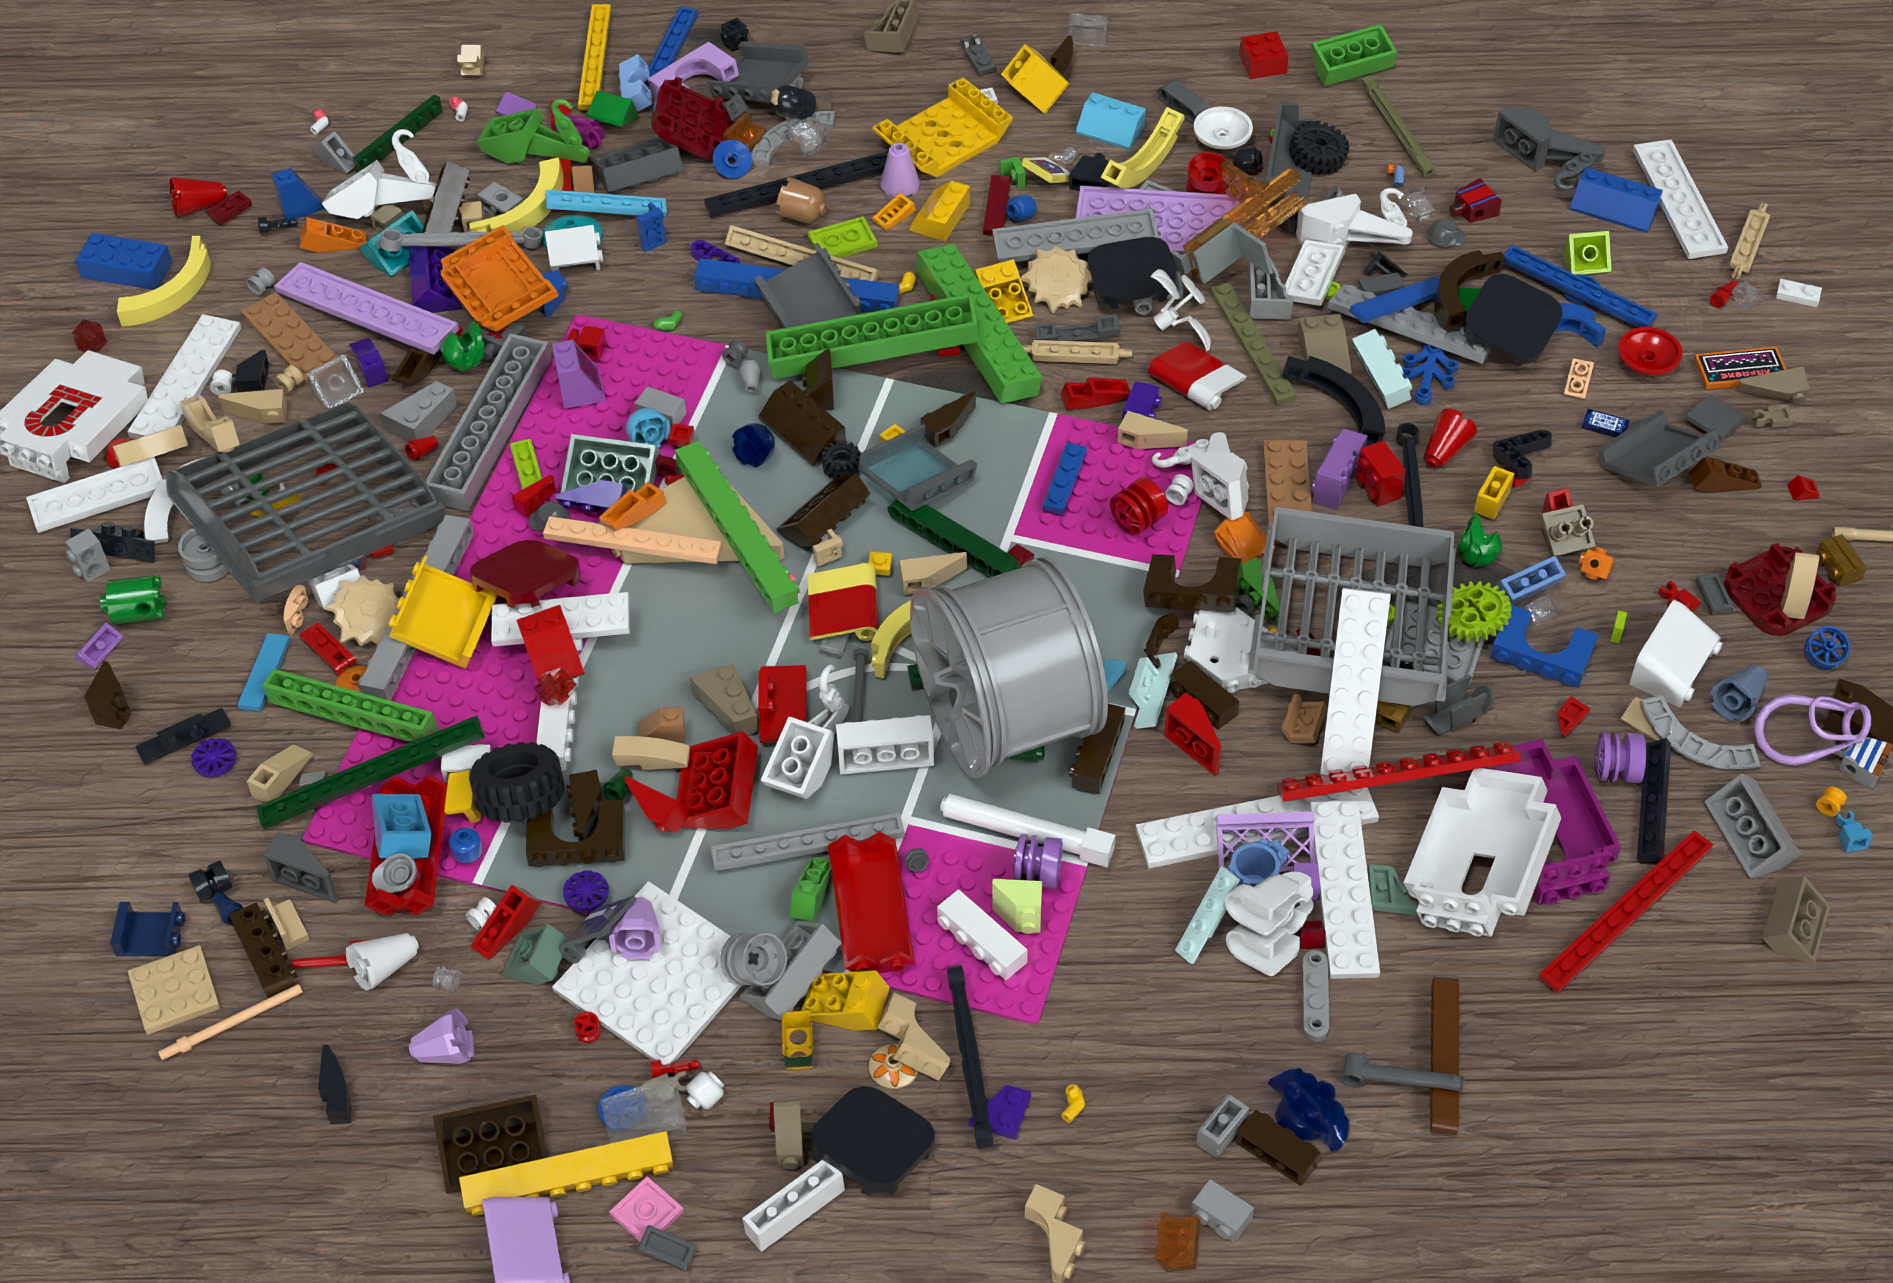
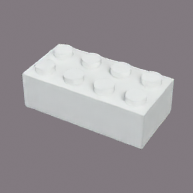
M930 715L836 724L840 775L934 766L933 732Z

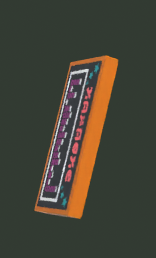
M1777 347L1695 354L1694 357L1705 390L1737 387L1740 379L1787 370Z

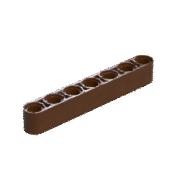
M1433 977L1430 1072L1459 1075V979ZM1430 1087V1133L1457 1135L1459 1127V1091Z

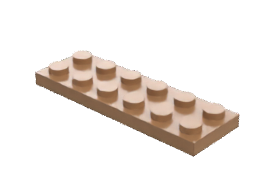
M277 292L241 310L242 317L288 366L293 365L301 372L305 385L342 366L341 360Z
M1263 440L1268 523H1273L1275 507L1312 512L1307 440ZM1274 539V544H1283L1280 541Z

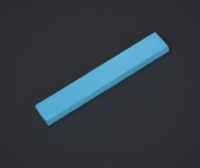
M546 190L545 193L546 209L642 215L649 212L648 203L652 202L657 208H661L664 217L667 214L665 198Z

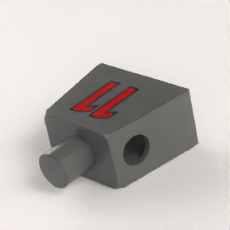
M512 322L496 332L483 327L481 336L484 341V355L482 359L489 361L493 356L497 357L509 334L527 337L526 327L516 322Z

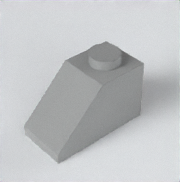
M335 131L324 137L312 148L324 164L344 174H347L355 167L353 162L355 155Z

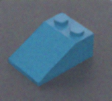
M372 794L375 841L379 858L387 859L390 855L397 853L406 854L412 859L428 858L431 830L420 794Z

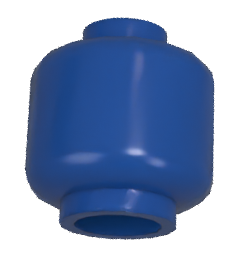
M1028 194L1014 196L1009 199L1006 212L1015 222L1026 221L1034 217L1036 202Z
M469 827L457 829L449 838L451 853L458 862L471 863L480 857L482 842L478 832Z

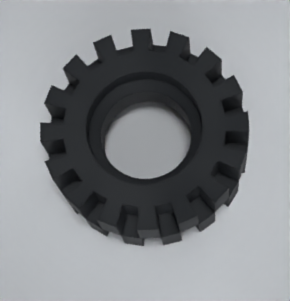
M843 440V444L836 441V445L830 443L829 447L826 446L822 452L824 473H827L829 478L833 475V479L852 473H859L858 467L861 452L857 445L854 446L852 442L848 445L847 441ZM840 458H845L849 460L845 463L835 462V460Z

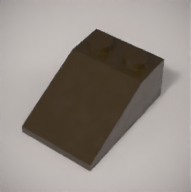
M1838 679L1831 698L1848 704L1857 702L1867 706L1871 714V726L1866 737L1893 744V707L1864 686ZM1828 709L1822 730L1843 735L1842 721L1845 713ZM1861 709L1855 710L1851 716L1850 732L1852 735H1859L1862 730L1864 717Z

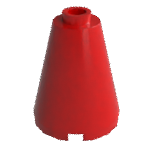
M172 177L169 179V192L173 198L171 204L173 212L177 217L216 205L227 197L226 186H222L221 182Z
M1444 408L1438 413L1423 456L1428 467L1432 469L1442 468L1475 437L1477 433L1476 425L1470 418L1466 420L1461 417L1463 415L1462 412L1452 408Z

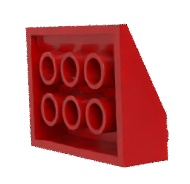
M744 731L690 746L688 767L681 768L676 797L677 801L690 807L681 828L731 829L748 824L758 746Z

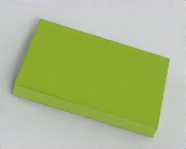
M864 216L807 232V237L815 251L814 244L819 243L822 249L826 248L831 256L838 258L878 247V242Z

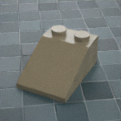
M1333 314L1299 318L1297 337L1304 360L1308 361L1309 356L1319 358L1352 375L1346 333L1341 315Z

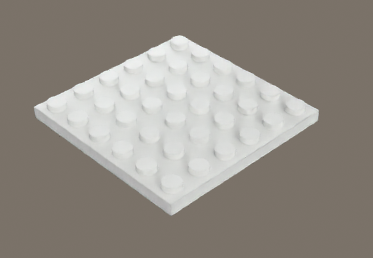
M648 881L635 897H644L652 903L660 928L661 950L657 953L655 950L649 959L627 960L622 957L621 951L617 950V953L611 950L609 929L604 935L594 940L586 949V955L580 962L574 963L552 988L556 994L582 1012L588 1011L596 1014L599 1024L651 1060L661 1059V1064L666 1065L681 1057L742 985L732 983L724 975L721 968L720 955L722 947L731 936Z

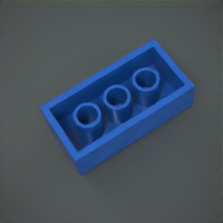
M91 233L75 260L81 278L151 290L159 287L173 263L167 245Z

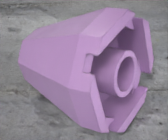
M636 897L637 900L610 928L609 940L611 950L617 953V950L621 951L622 957L627 960L649 959L655 950L656 953L661 950L662 940L658 921L652 903L644 897Z
M458 1008L444 1013L411 1038V1043L409 1044L411 1056L419 1062L461 1064L469 1061L470 1057L475 1055L472 1031H466L464 1026L469 1024L467 1018Z

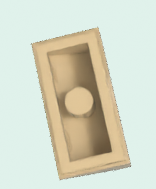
M1635 697L1620 721L1654 741L1660 740L1661 738L1651 727L1640 705L1642 699Z

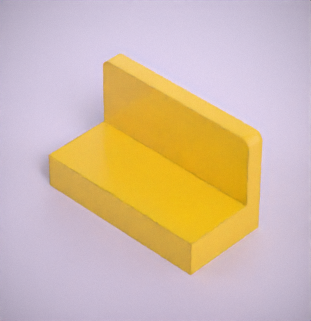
M470 770L450 773L444 812L447 815L464 812L471 823L479 822L481 813L475 806L469 781Z

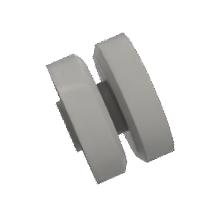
M194 528L188 530L181 537L178 543V550L185 571L190 578L200 582H210L224 577L229 572Z

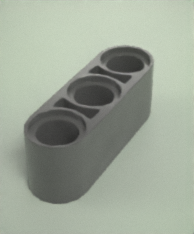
M1177 80L1170 81L1157 91L1159 99L1165 105L1185 116L1184 119L1190 123H1194L1196 117L1201 112L1209 109V105L1205 100Z

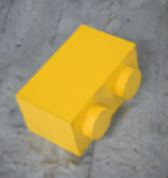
M1494 466L1477 495L1474 512L1495 520L1511 491L1514 473Z

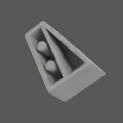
M1269 257L1273 273L1270 275L1249 261L1248 292L1250 317L1253 319H1291L1293 301L1286 293V287L1281 283L1279 273L1271 258Z
M436 381L380 413L384 430L407 442L428 437L457 407L454 389Z

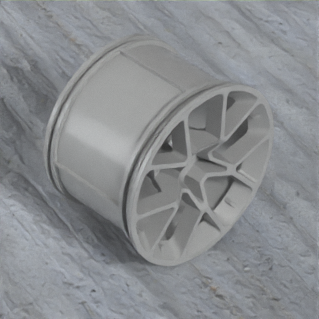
M1045 556L1025 562L1020 569L955 589L942 587L932 590L928 587H922L914 591L910 605V624L915 657L924 691L947 747L959 766L970 777L981 778L985 776L989 768L1000 765L1005 758L1072 736L1084 738L1102 731L1107 719L1108 695L1099 646L1077 590L1064 570L1053 559Z

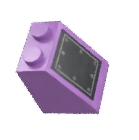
M573 340L552 343L564 409L606 401L599 368Z

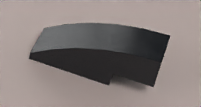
M323 1045L318 1091L322 1101L327 1102L326 1114L330 1124H351V1100L345 1077L330 1047Z

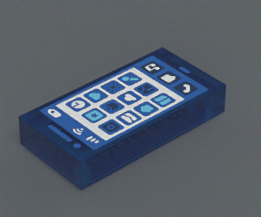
M1588 409L1582 428L1616 438L1627 431L1630 420Z

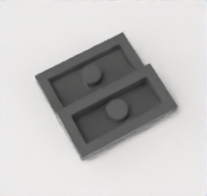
M1713 394L1697 404L1685 417V419L1706 432L1716 428L1720 441L1729 437L1733 429L1744 424L1747 418L1746 415Z

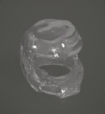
M809 116L792 128L784 130L780 133L779 137L781 140L797 141L800 147L797 149L798 152L796 154L810 158L818 155L824 148L827 141V130L820 121L812 120Z

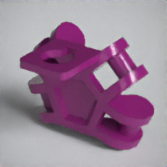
M564 114L571 119L582 137L581 145L586 146L590 151L592 147L598 148L601 146V140L605 138V131L598 120ZM554 123L553 126H552V127H553V130H554L555 132L559 133V131H558V129L556 128L555 123Z

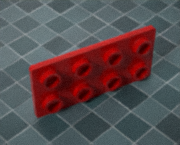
M806 665L762 666L760 668L758 678L760 743H777L788 717L806 722Z

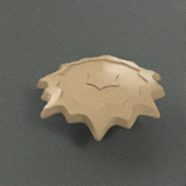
M1054 246L1050 251L1036 249V259L1028 262V271L1020 277L1021 281L1029 284L1028 290L1036 293L1034 303L1046 302L1052 314L1060 306L1067 309L1070 305L1075 304L1079 308H1083L1081 296L1088 293L1087 286L1092 283L1090 271L1087 269L1088 263L1084 260H1079L1074 249L1064 251L1057 246Z
M364 575L360 576L356 582L339 581L340 591L334 593L333 603L326 605L324 609L335 613L333 622L341 628L340 643L355 639L360 646L370 641L377 644L379 640H382L386 626L390 622L400 600L395 593V584L393 582L382 584L378 579L369 581Z

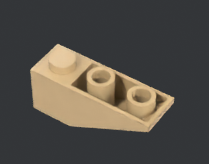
M1127 411L1118 428L1117 443L1136 449L1182 447L1187 445L1188 429Z
M966 552L900 560V576L904 595L913 594L916 589L922 587L933 589L966 570Z
M293 744L261 763L247 780L252 797L264 803L280 797L313 756V753Z

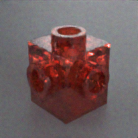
M83 319L72 332L78 350L82 352L89 350L98 353L107 343L103 328L97 322Z
M561 667L544 673L538 679L540 683L534 690L538 693L539 699L548 706L561 705L570 697L569 693L577 684Z

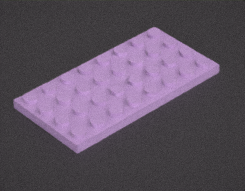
M1080 186L1076 218L1153 209L1159 238L1168 244L1170 252L1175 250L1183 255L1228 220L1238 225L1240 195Z

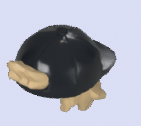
M791 84L783 85L772 91L771 102L778 114L786 117L787 120L790 118L808 119L812 117L816 108V99L812 92L797 88Z

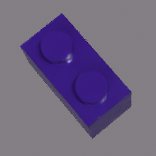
M1135 381L1124 406L1122 420L1127 411L1155 419V409H1159L1162 402V396H1159L1160 387Z

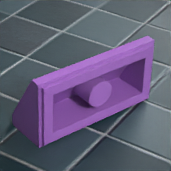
M506 92L496 113L504 116L535 109L538 106L536 103Z
M105 623L77 653L74 659L95 669L124 636L108 623Z

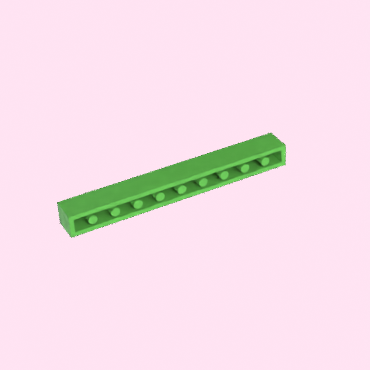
M699 441L675 450L677 466L773 613L775 614L798 604V593H800L798 584L790 579L788 569L785 565L782 566L780 564L776 551L770 549L768 539L765 535L762 536L760 534L756 521L750 519L747 507L740 504L737 492L730 489L727 477H722L717 462L711 460L709 450L703 448Z

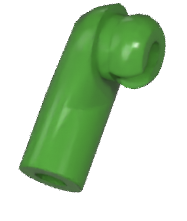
M675 310L670 317L658 318L653 323L654 328L658 331H671L675 329L682 318V313Z

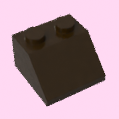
M826 349L806 365V374L802 375L803 387H807V390L803 391L825 410H834L830 349Z
M103 661L84 698L96 725L121 730L125 722L129 720L131 710L109 662Z

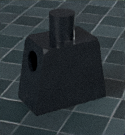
M1096 153L1094 157L1082 156L1069 174V189L1080 191V186L1107 187L1108 181L1101 178L1109 163L1108 160H1105V156L1102 153Z

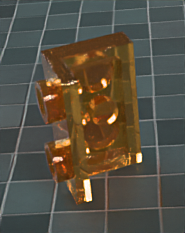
M745 112L725 131L724 139L725 141H740L751 151L763 139V135L767 133L765 127L751 122L750 114Z
M1167 1212L1161 1213L1160 1222L1157 1224L1158 1246L1155 1247L1154 1253L1156 1261L1166 1272L1196 1270L1201 1222L1197 1216L1171 1218Z

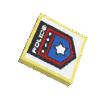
M1046 157L1024 158L1021 165L1049 183L1069 182L1070 172Z

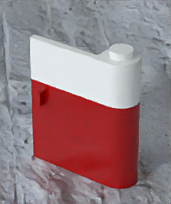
M1185 341L1158 355L1152 360L1148 368V374L1209 411L1216 409L1220 405L1222 392L1246 379L1244 374L1189 341Z

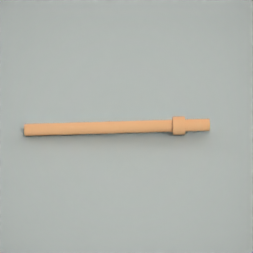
M297 984L187 1038L183 1036L176 1040L177 1043L158 1051L162 1060L179 1052L183 1054L191 1050V1046L303 993L302 989Z

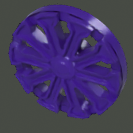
M226 739L205 740L206 742H201L195 747V751L191 755L192 765L198 774L205 777H217L227 773L234 766L237 759L234 746Z
M592 870L574 873L566 880L563 886L564 900L575 911H594L596 908L603 906L609 896L608 883L600 873L592 872Z

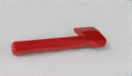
M367 940L349 941V943H350V945H351L352 943L362 942V941H367ZM346 955L293 959L292 965L294 969L348 965Z

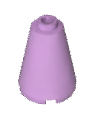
M896 143L889 148L880 182L881 190L883 189L885 195L890 198H895L899 193L906 197L910 194L913 196L920 187V180L909 148L902 143Z

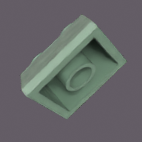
M548 923L520 933L502 971V975L535 985L552 981L558 973L557 967L563 958L560 946L567 937Z

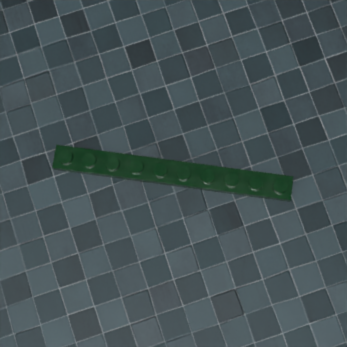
M477 715L258 805L256 807L260 824L266 829L486 738L481 721Z

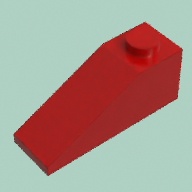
M626 776L625 782L648 819L656 822L654 827L665 833H668L669 829L678 833L690 807Z
M511 884L471 944V947L490 960L529 923L542 902L527 890Z

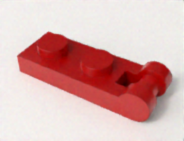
M315 623L299 634L301 640L331 668L336 676L342 674L346 667H352L357 663L355 657L320 623ZM339 657L343 658L339 662L336 661V659H338Z

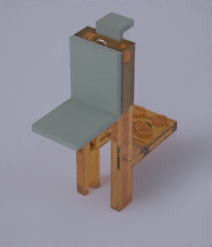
M1225 161L1220 166L1223 173L1222 178L1227 187L1226 192L1231 199H1236L1240 204L1184 244L1185 253L1183 255L1175 250L1170 252L1176 268L1185 274L1191 271L1192 276L1204 284L1240 257H1244L1267 274H1272L1273 270L1266 245L1260 239L1308 204L1307 199L1304 196L1300 197L1298 191L1295 190L1269 210L1264 208L1301 181L1300 174L1289 167L1269 183L1263 185L1228 161ZM1255 215L1254 221L1244 228L1240 227L1242 223Z

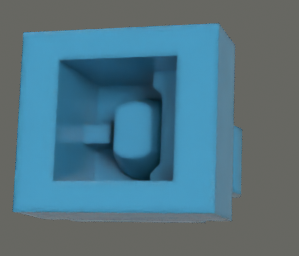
M1850 810L1847 814V819H1844L1840 813H1837L1835 819L1836 823L1842 827L1838 838L1845 853L1868 849L1873 837L1869 828L1863 829L1860 822L1854 823L1855 816Z

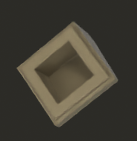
M816 99L814 112L831 111L832 99Z

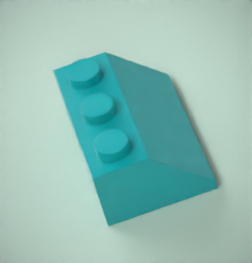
M411 210L363 243L359 248L370 264L391 277L409 264L408 248L410 246H401L398 251H387L380 245L382 232L386 229H394L401 234H417L422 232L423 224L413 210Z

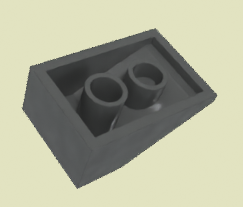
M278 832L263 854L273 882L336 904L338 897L330 873L296 836Z

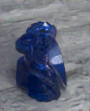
M1301 1068L1284 1071L1276 1077L1269 1079L1268 1084L1284 1096L1276 1109L1275 1117L1277 1124L1283 1128L1291 1129L1303 1141L1324 1139L1325 1144L1329 1146L1332 1152L1338 1151L1343 1146L1349 1135V1118L1346 1117L1341 1103L1335 1100L1336 1091L1331 1083L1325 1080L1317 1081L1313 1074L1305 1073Z

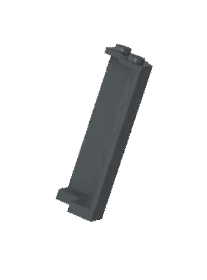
M1279 102L1265 181V197L1270 201L1274 200L1278 204L1287 198H1293L1303 203V205H1306L1308 202L1312 170L1308 172L1306 171L1307 167L1302 169L1299 167L1300 163L1296 164L1294 162V158H1291V153H1289V144L1297 126L1302 125L1304 122L1308 124L1309 121H1313L1315 124L1318 119L1299 118L1298 103Z

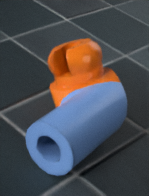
M1398 163L1388 164L1387 174H1393L1394 186L1402 187L1404 185V168Z

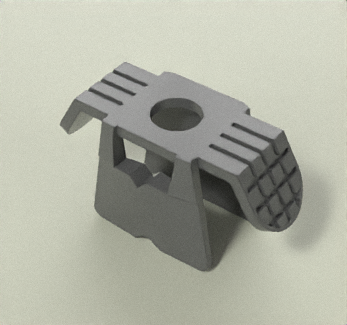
M1467 675L1446 685L1445 702L1435 701L1436 714L1430 717L1426 714L1422 716L1440 736L1450 731L1452 733L1457 732L1458 729L1476 722L1478 717L1486 714L1494 702V694L1491 688L1479 686L1470 697L1463 700L1472 678L1470 675Z

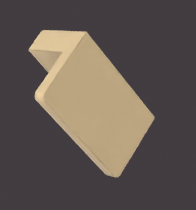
M269 898L263 899L286 950L310 940L290 899L275 906H272Z

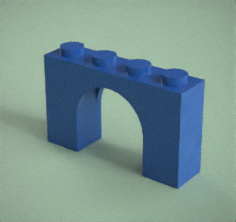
M1511 605L1512 611L1511 618L1508 619L1509 624L1503 625L1504 630L1498 632L1490 658L1579 688L1595 649L1598 634L1576 627L1572 639L1565 650L1555 654L1541 653L1533 649L1525 639L1532 612Z

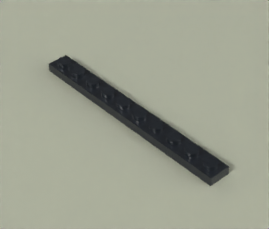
M889 151L791 177L820 189L883 173ZM787 178L704 199V205L710 218L777 201L782 185L787 186L788 184Z

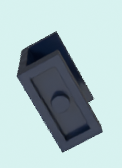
M119 902L110 941L115 955L168 957L175 954L176 948L180 947L181 944L180 929L181 926L185 925V912L181 910L178 902H173L171 912H134L130 902Z

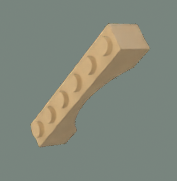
M201 395L179 401L187 426L218 452H230L234 450L235 446L240 445L233 421L227 416L216 419L205 398Z

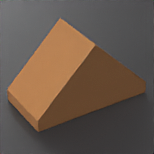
M593 166L572 167L574 192L595 193Z

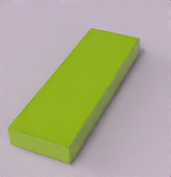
M531 439L510 443L522 489L541 480L542 476Z

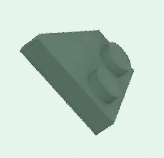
M1369 864L1367 873L1372 911L1416 915L1418 906L1416 903H1411L1406 895L1408 890L1399 881L1398 874L1392 866Z

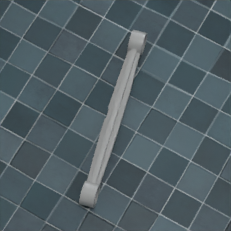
M526 227L522 232H510L516 244L522 243L523 246L531 249L541 246L543 233L536 227ZM386 229L381 234L380 245L387 251H398L401 246H466L489 232L401 234L397 230Z

